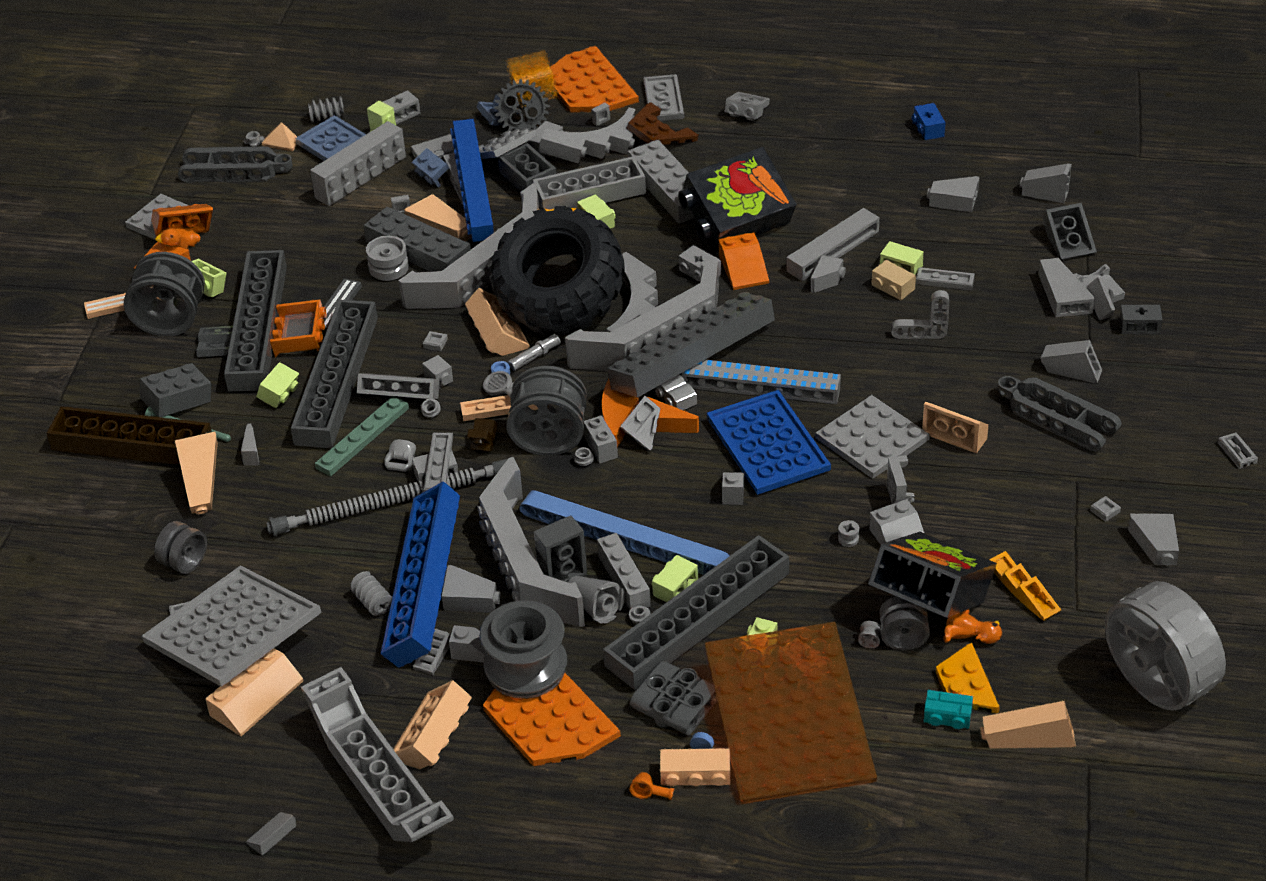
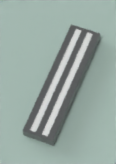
M344 279L324 306L327 317L324 318L325 330H322V332H327L338 299L353 300L362 287L361 282Z

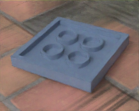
M334 115L296 137L295 140L297 145L325 161L366 134Z

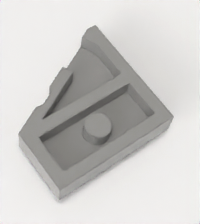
M644 396L621 424L620 428L646 450L651 451L661 408Z

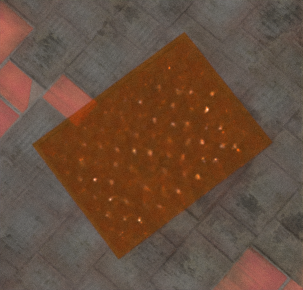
M836 622L705 642L706 655L727 746L730 749V759L741 804L877 782L875 767Z

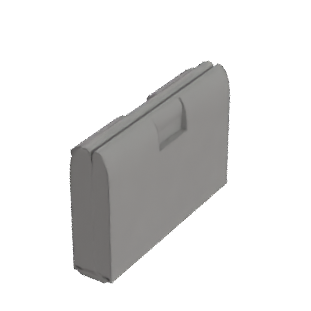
M451 134L411 146L412 154L417 158L428 148L442 159L443 155L454 153Z

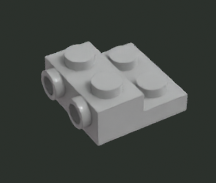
M737 92L726 99L725 112L734 117L741 115L745 116L748 120H756L762 116L763 108L769 105L770 98Z

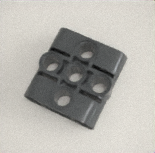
M663 660L633 694L630 707L654 718L657 726H670L686 735H690L719 700L721 688L698 677L694 669H681Z

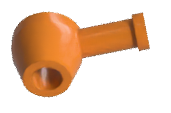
M641 772L632 780L630 792L639 799L649 798L653 794L672 800L674 788L669 789L653 785L651 776L648 773Z

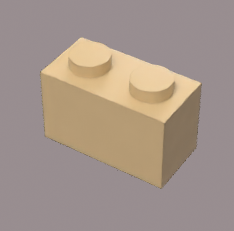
M885 260L872 270V285L899 300L904 299L915 290L916 275L888 260Z

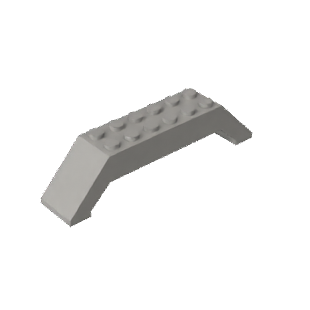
M533 183L520 192L522 202L521 214L444 270L419 273L411 271L401 278L399 286L403 307L406 309L461 308L478 288L485 290L491 286V276H493L491 264L494 252L498 250L499 240L505 232L510 233L513 230V224L522 217L524 220H527L534 216L533 211L539 210L537 185Z
M713 257L701 264L700 284L611 332H590L579 329L566 336L567 366L570 369L607 371V368L614 365L616 361L625 359L629 354L643 349L645 345L656 342L658 338L665 337L671 331L685 326V323L692 322L700 315L712 311L713 308L717 307L718 258Z
M514 457L508 458L479 497L480 506H477L480 518H482L479 521L481 531L487 534V544L489 547H493L492 553L495 561L499 560L500 572L502 575H506L505 581L508 589L513 590L514 602L534 601L545 604L559 614L563 623L577 627L585 626L583 598L576 583H567L543 575L512 509L518 500L523 499L521 476Z
M341 667L301 687L329 751L394 841L413 842L454 820L453 815L442 801L437 803L431 801L366 714L351 679Z

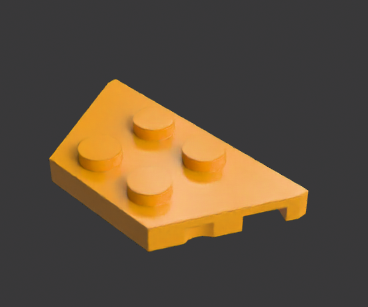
M972 643L966 645L936 666V675L943 692L973 696V710L983 707L992 709L991 713H999L998 702Z

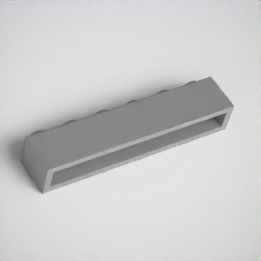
M865 208L859 210L787 257V272L804 281L812 276L822 255L839 258L878 233L880 217Z

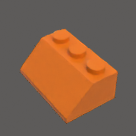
M194 204L153 209L151 222L155 235L157 237L168 228H182L187 232L192 230L195 233L209 232L213 208L207 204Z

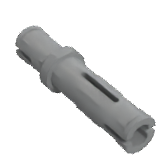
M552 334L543 341L539 340L535 346L509 360L507 363L510 365V369L516 371L538 356L547 354L550 349L561 343L557 335Z

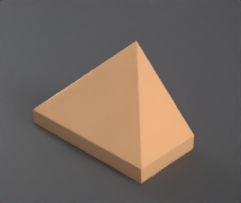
M280 123L267 135L261 144L265 147L293 152L297 147L295 140L297 136L283 123Z

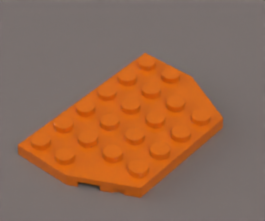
M596 46L568 54L551 66L554 78L553 83H555L552 85L555 87H551V89H555L554 93L557 94L558 98L570 112H591V109L603 103H607L610 111L639 102L638 95Z
M564 673L562 680L554 689L541 696L514 698L494 689L483 704L484 712L533 766L561 762V759L576 757V760L583 759L621 737L620 730L566 673Z

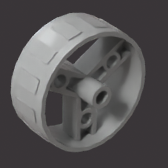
M1154 581L1120 599L1108 610L1104 628L1110 652L1128 682L1152 704L1167 710H1178L1191 704L1222 681L1225 674L1226 661L1224 649L1217 631L1201 607L1178 587L1167 582Z

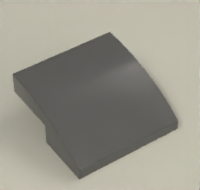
M233 326L200 328L198 334L199 344L196 349L197 357L228 355Z

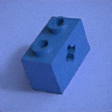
M935 104L914 106L912 122L916 124L918 132L923 136L924 140L945 137V121Z

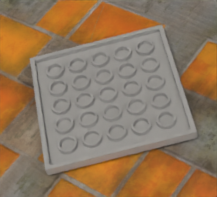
M240 565L143 634L142 639L147 645L222 687L322 612L319 605Z

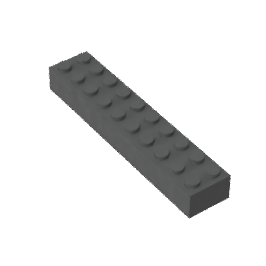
M284 250L247 251L224 373L228 391H258L262 381L269 375L273 354L270 339H274L272 331L277 329L275 317H279L276 305L281 304L287 269Z
M742 292L736 298L727 300L725 304L713 308L712 311L700 315L692 322L685 323V326L671 331L665 337L658 338L656 342L645 345L643 349L629 354L625 359L616 361L614 365L607 368L611 390L637 398L774 321L772 300L761 295L756 296L749 292Z
M338 299L291 426L295 446L333 448L378 320L375 302Z
M760 535L756 536L603 649L604 666L632 689L636 690L661 661L673 662L789 574V556Z

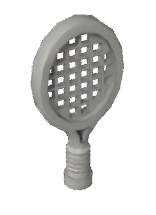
M493 372L485 378L483 388L487 394L491 396L507 394L511 398L512 378L507 372Z

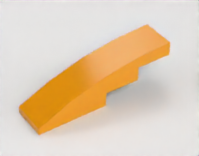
M1006 551L990 559L997 563L994 573L999 580L1041 620L1045 621L1061 612L1060 607L1036 576L1031 578L1021 563L1016 565Z

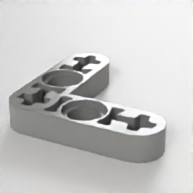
M943 290L935 291L931 297L930 320H895L891 325L892 335L899 339L944 338L948 330L949 294ZM939 299H942V305H938ZM938 312H942L945 314L942 317L935 316V314ZM937 324L941 325L940 330H937ZM916 327H923V328H924L923 331H919V332H918V331H915L914 329H915Z

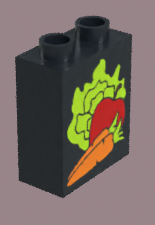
M763 147L688 173L682 190L678 192L681 207L686 212L691 210L696 219L695 230L698 237L702 241L708 240L713 251L719 250V239L746 233L759 235L789 224L797 205Z
M917 532L881 544L869 585L949 618L984 603L997 563L923 532Z

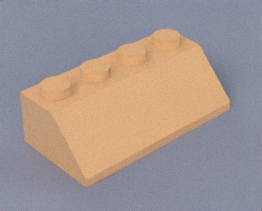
M478 288L465 305L468 309V314L474 321L475 327L480 332V337L486 344V349L493 354L497 353L501 356L528 349L530 345L520 326L513 322L508 314L502 310L496 296Z
M273 648L246 670L231 679L230 682L222 687L220 686L206 698L209 714L212 718L242 736L303 682V678L287 657Z
M452 680L429 691L393 749L404 765L422 769L427 766H433L438 761L439 752L448 744L449 735L458 727V720L468 710L469 707L467 705L472 698L455 681Z

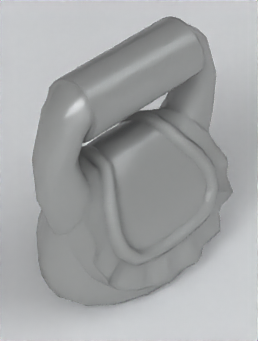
M394 440L390 444L389 452L384 459L387 470L408 471L413 465L412 458H414L416 445L408 440ZM391 459H398L408 461V463L402 464L389 461Z

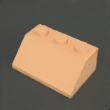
M928 402L924 403L922 429L929 433V436L977 454L987 440L988 424Z

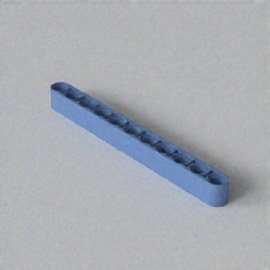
M534 490L529 492L519 506L521 513L526 517L547 524H552L572 515L584 530V536L597 540L617 533L626 550L666 563L678 555L697 564L698 573L703 575L730 556L724 551Z

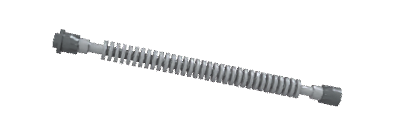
M507 459L492 462V465L484 466V469L477 471L469 468V472L467 469L464 470V473L461 470L459 475L458 472H454V476L452 473H449L447 485L455 489L456 485L457 487H461V484L466 486V483L470 485L471 481L474 484L477 478L485 476L486 478L495 477ZM425 480L423 482L418 481V484L417 482H414L413 485L410 483L408 487L403 485V489L402 486H398V490L394 487L393 492L392 489H388V493L386 490H383V495L381 491L378 492V496L376 492L373 493V497L371 494H367L368 499L366 495H363V500L359 496L357 497L358 501H356V498H352V502L348 499V504H346L345 500L342 501V505L340 502H337V507L335 503H332V508L328 504L326 505L327 509L325 506H321L322 510H320V507H317V512H315L314 508L311 509V513L309 510H306V515L295 517V515L286 517V515L277 518L269 517L270 522H266L268 533L277 537V534L289 532V529L295 528L299 524L309 522L311 526L313 525L312 521H314V524H318V519L320 523H323V518L325 522L328 521V517L331 521L334 520L333 516H335V519H338V514L341 518L344 517L343 513H345V516H349V511L351 515H354V510L358 514L359 509L361 513L364 512V508L366 511H369V506L373 510L375 509L374 505L376 508H380V505L385 507V503L389 506L390 501L392 505L395 504V500L397 503H400V498L402 502L405 501V497L407 501L410 500V496L414 499L415 494L418 496L424 492Z

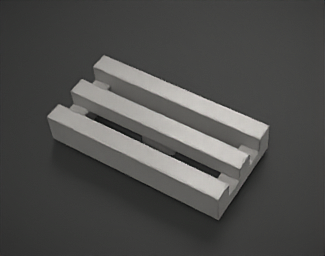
M1236 432L1218 438L1220 447L1239 469L1243 468V465L1246 467L1250 466L1251 462L1253 464L1257 463L1258 457Z

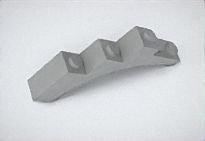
M629 107L625 115L617 122L599 130L564 132L545 128L538 152L579 163L581 157L584 158L585 154L603 159L605 153H609V150L627 154L629 148L633 149L635 143L633 133L626 129L628 122L634 117L635 109Z
M627 252L622 254L625 266L622 281L628 289L631 298L623 315L607 328V332L619 328L656 308L655 306L658 305V291L654 288L657 286L656 271Z

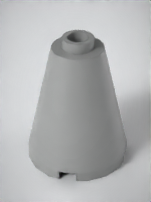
M574 576L568 581V583H576L583 598V609L595 621L608 623L614 620L616 617L614 614L617 610L621 611L625 597L624 590L619 584L582 576Z

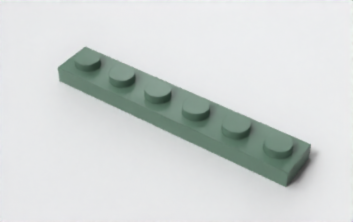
M392 396L315 462L316 469L331 477L409 409L408 403Z

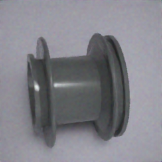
M534 601L510 602L493 610L483 621L480 628V641L486 651L483 666L488 680L497 691L514 698H533L546 694L560 683L567 666V654L562 645L564 624L554 609Z

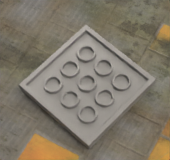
M871 395L817 431L815 438L874 479L888 469V457L907 456L927 442L930 434Z

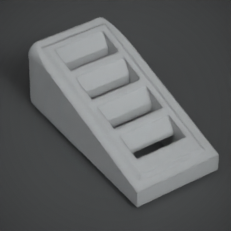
M251 424L246 425L241 448L244 466L259 465L255 436Z
M435 629L430 652L417 658L413 669L433 675L450 648L449 640L451 634ZM423 661H428V662H431L432 664L430 665V664L424 663Z

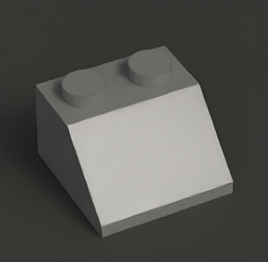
M907 499L870 512L869 530L880 545L913 533H924L918 513Z

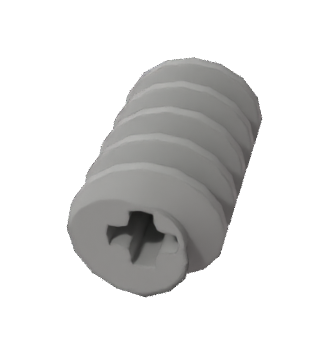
M339 97L338 102H336L335 98H332L330 103L326 98L324 104L321 99H319L318 105H316L314 100H312L311 105L308 104L311 122H314L315 117L318 121H321L322 116L327 120L328 115L333 117L336 114L338 118H341L342 113L344 114L341 97Z
M361 572L352 579L350 584L351 592L372 615H383L390 610L393 597L370 572Z

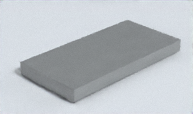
M677 75L644 77L647 104L652 102L662 109L657 119L659 121L684 119Z

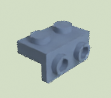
M495 95L493 103L478 101L476 108L488 120L490 125H504V122H498L501 116H495L499 112V110L494 109V107L499 106V104L495 103V100H500L497 95Z
M428 148L412 161L416 167L414 171L420 177L424 176V179L430 185L434 184L438 188L441 184L437 179L450 168L447 163Z

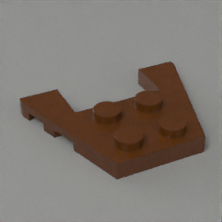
M649 102L628 122L626 128L646 143L659 140L663 145L670 144L671 141L685 143L687 139L695 142L699 136L688 127L675 132L669 125L659 121L657 116L661 114L662 109L652 102Z

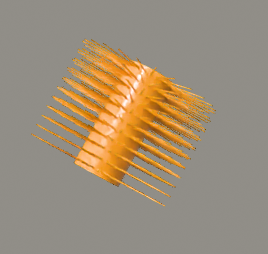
M546 54L542 59V55H540L538 60L537 56L534 61L533 57L530 61L531 64L528 63L531 56L528 61H526V57L523 62L520 60L519 65L516 62L513 66L514 60L511 66H509V68L512 67L510 69L512 85L513 80H515L516 84H519V80L522 79L523 84H525L528 79L529 85L535 82V88L541 86L539 92L547 91L544 98L551 91L548 96L549 98L555 90L551 89V87H555L552 86L555 83H553L554 78L551 66L546 64L548 63V57L544 60ZM526 92L527 94H523V99H525V101H527L529 97V100L532 99V94H529L530 92ZM516 93V95L519 96L518 101H520V94Z

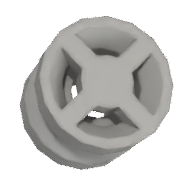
M850 520L841 522L838 527L839 543L845 547L857 545L859 542V525Z
M865 621L861 624L858 642L865 648H876L880 644L881 625L874 621Z

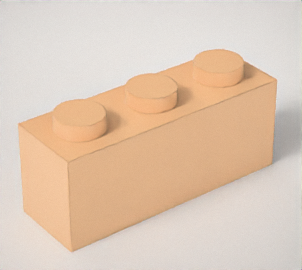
M661 749V786L730 785V749Z

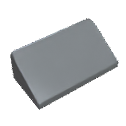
M1099 276L1088 284L1086 289L1094 296V309L1098 319L1103 320L1113 316L1115 307L1102 277Z
M278 813L249 838L246 843L263 856L297 826L295 817L287 813Z

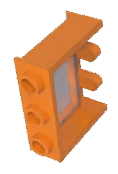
M321 300L276 305L279 317H275L277 329L272 331L274 339H270L275 358L279 353L314 349L319 351L320 343L323 342L322 330H325L324 318L327 317L326 308L322 307Z

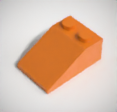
M755 233L719 239V257L733 290L769 284L762 252Z

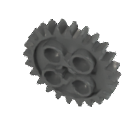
M520 79L519 84H516L515 80H513L512 86L506 83L507 89L501 88L503 94L497 93L500 100H495V103L499 104V106L494 107V109L499 110V112L495 116H501L498 122H504L503 128L509 126L511 131L513 129H519L520 131L525 128L536 130L537 125H542L541 120L547 121L544 115H548L549 112L545 109L549 108L550 105L545 104V102L549 99L543 98L546 92L540 93L541 86L535 88V82L529 85V80L527 79L525 84H523L522 79ZM526 92L532 94V99L529 101L523 99V94ZM516 93L520 94L523 105H527L524 108L528 119L527 122L524 121L522 111L517 109L520 105ZM514 97L516 99L515 105H507V99ZM532 108L538 112L535 117L528 116V111ZM514 114L521 115L519 122L515 123L512 121Z

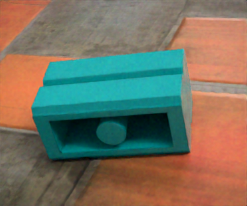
M928 690L924 722L933 726L946 725L952 726L955 729H969L973 696Z

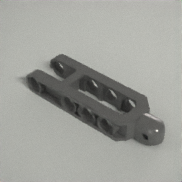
M269 147L188 148L184 151L182 158L186 165H182L179 168L178 177L181 181L187 183L262 182L273 178L276 173L289 172L293 164L289 154H275ZM227 154L230 156V159H224L221 155ZM244 154L247 158L241 159L238 155ZM262 154L265 158L259 159L255 155ZM193 155L196 157V159L191 160L187 156ZM223 170L226 174L220 175L218 171ZM241 170L244 174L238 175L234 171ZM252 170H259L260 174H254ZM183 171H190L192 175H185Z
M1004 376L998 380V393L1010 400L1013 414L1090 451L1097 452L1106 443V439L1100 433L1091 429V427L1109 435L1115 434L1121 428V420L1117 415L1038 378H1027L1020 381L1011 376ZM1037 388L1041 389L1044 392V395L1041 394ZM1055 396L1061 400V403L1055 399ZM1039 402L1053 409L1050 410L1042 405H1039ZM1072 404L1075 405V406H1077V408L1079 409V411L1075 410V409L1072 407ZM1022 405L1026 406V408L1028 409V411H1026V410L1022 407ZM1056 410L1067 416H1070V418H1067L1059 413H1056ZM1039 413L1043 414L1046 419H1043ZM1056 421L1060 422L1063 427H1060ZM1107 421H1110L1114 427H1111ZM1091 437L1094 438L1098 442V444L1093 442Z

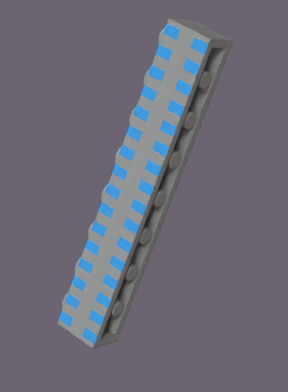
M703 360L682 372V378L693 389L755 396L779 390L785 399L837 404L840 393L841 374Z

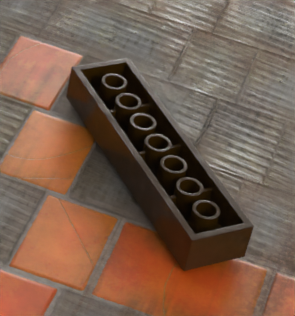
M61 406L47 431V437L51 450L180 465L175 440L211 433L212 430L210 423Z

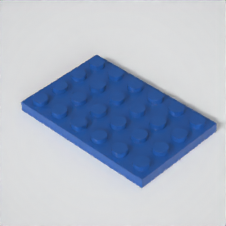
M779 390L707 413V420L757 495L831 470L830 462Z

